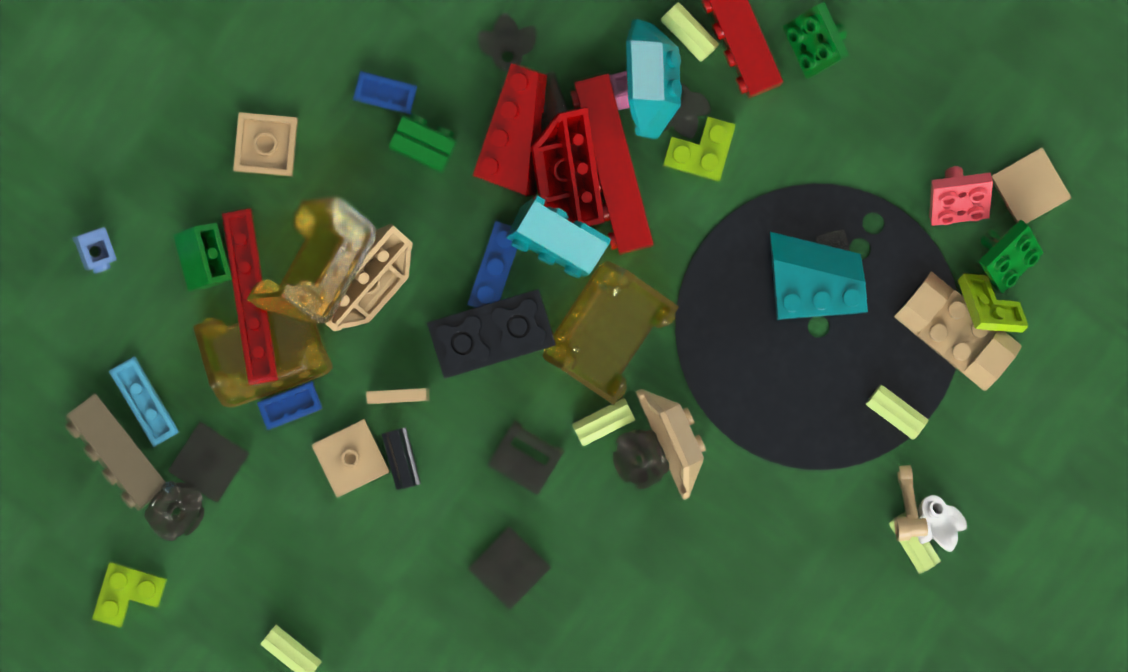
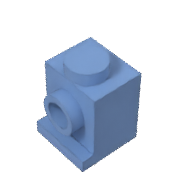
M105 227L72 237L85 270L93 269L94 274L110 269L109 263L117 260ZM92 246L97 247L99 250L97 257H92L89 253Z

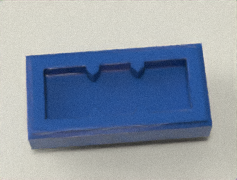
M360 71L353 100L410 115L417 86Z
M313 381L257 402L267 430L323 409Z

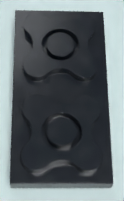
M540 288L427 322L444 379L557 345Z

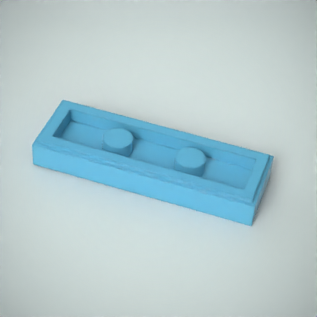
M136 356L109 371L153 447L180 432Z

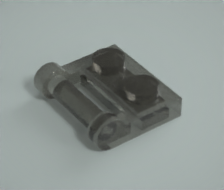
M514 420L489 461L488 466L538 496L565 450L559 446L557 448L553 447L522 428V424ZM516 437L549 457L550 459L546 466L511 445L513 439Z

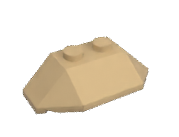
M392 224L361 236L322 280L312 313L334 332L342 330V328L369 323L408 279L413 242Z
M643 389L637 390L635 393L683 500L687 499L690 496L704 460L702 452L706 451L701 436H694L690 425L694 424L688 407L682 409L679 403Z

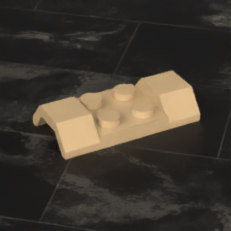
M932 271L907 303L894 315V318L983 391H986L1002 375L1016 358L1022 347L1005 331L975 329L964 297Z

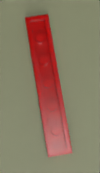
M250 208L222 213L248 384L255 385L279 380L252 210Z

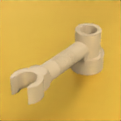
M911 465L899 466L900 472H897V477L902 489L906 517H896L894 528L897 541H907L911 537L927 536L928 524L926 518L918 517Z

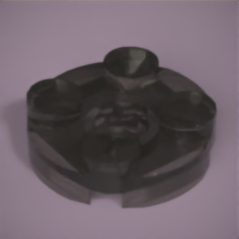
M634 429L622 434L616 440L618 445L617 451L613 452V462L619 476L626 483L631 481L637 485L635 488L646 489L660 482L663 475L669 471V462L654 431ZM640 455L643 463L638 462L636 457Z
M168 481L162 485L161 490L153 497L145 511L144 517L152 531L160 538L174 541L177 540L175 537H179L182 534L185 536L190 535L200 525L205 512V508L202 507V500L204 499L201 493L190 484ZM178 507L180 512L171 516L173 510Z

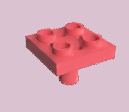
M953 166L945 171V178L931 180L929 212L931 226L989 219L993 186L991 172L964 176L961 167Z

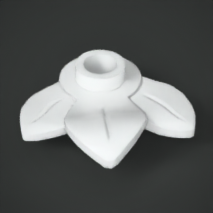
M936 495L925 497L919 505L918 512L919 518H926L928 535L919 536L918 539L921 544L934 539L943 549L951 552L958 541L957 531H963L967 528L966 520L956 507L946 505L940 497Z

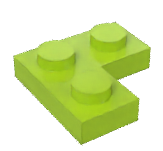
M707 117L700 145L671 137L663 166L719 182L736 124Z
M964 273L958 279L975 329L1023 333L1029 327L1021 303L1017 301L996 300L987 275Z
M109 562L92 619L116 627H122L130 600L158 608L167 579Z

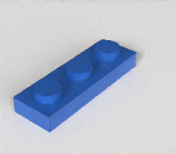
M495 221L467 305L479 307L501 299L517 252V248L511 245L512 241L506 238L511 226Z

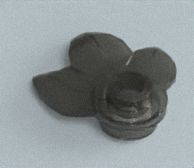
M503 13L498 18L493 32L480 31L478 33V43L482 52L492 57L497 68L505 72L509 71L511 63L520 65L522 56L531 52L536 42L535 26H527L519 30L515 21L506 13ZM504 53H512L513 60L511 62L503 61L502 56Z
M681 83V106L663 132L673 126L674 130L680 135L691 139L698 128V116L711 113V108L705 96L701 93L690 92L689 88Z

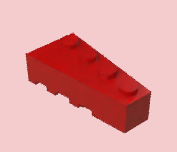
M511 63L473 176L526 196H536L537 185H535L536 177L531 146L542 133L541 119L542 113H544L547 74Z

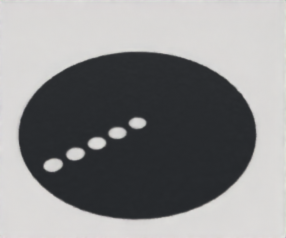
M813 183L785 187L758 196L733 211L711 231L693 256L684 275L677 301L675 336L678 357L687 385L705 415L724 435L743 449L767 461L804 470H832L863 464L879 458L897 448L910 437L866 405V402L878 386L882 384L929 419L946 395L954 377L956 368L894 318V315L907 303L931 271L957 291L950 268L934 241L915 220L890 202L869 192L835 184ZM869 213H877L884 219V228L878 234H869L863 228V219ZM770 232L849 251V246L853 240L859 238L866 240L871 248L869 256L862 260L868 312L822 316L829 322V331L820 338L812 336L808 331V323L813 317L777 320Z

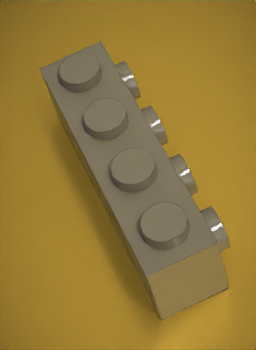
M96 394L66 415L65 419L68 422L65 425L66 429L75 439L81 438L86 445L83 449L87 456L93 462L97 460L104 467L102 474L112 486L115 483L123 491L120 496L130 509L135 507L140 511L169 487Z

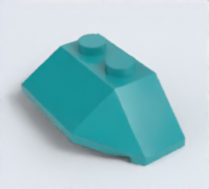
M633 19L631 22L632 27L626 40L628 102L632 118L636 124V135L649 139H658L681 106V56L679 54V47L654 24L640 19Z

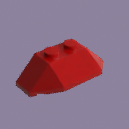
M583 107L560 112L531 146L538 196L546 200L543 205L546 208H560L565 211L569 216L568 221L572 223L574 220L583 222L588 226L605 223L588 108Z

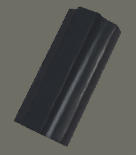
M407 427L382 433L396 490L422 484Z

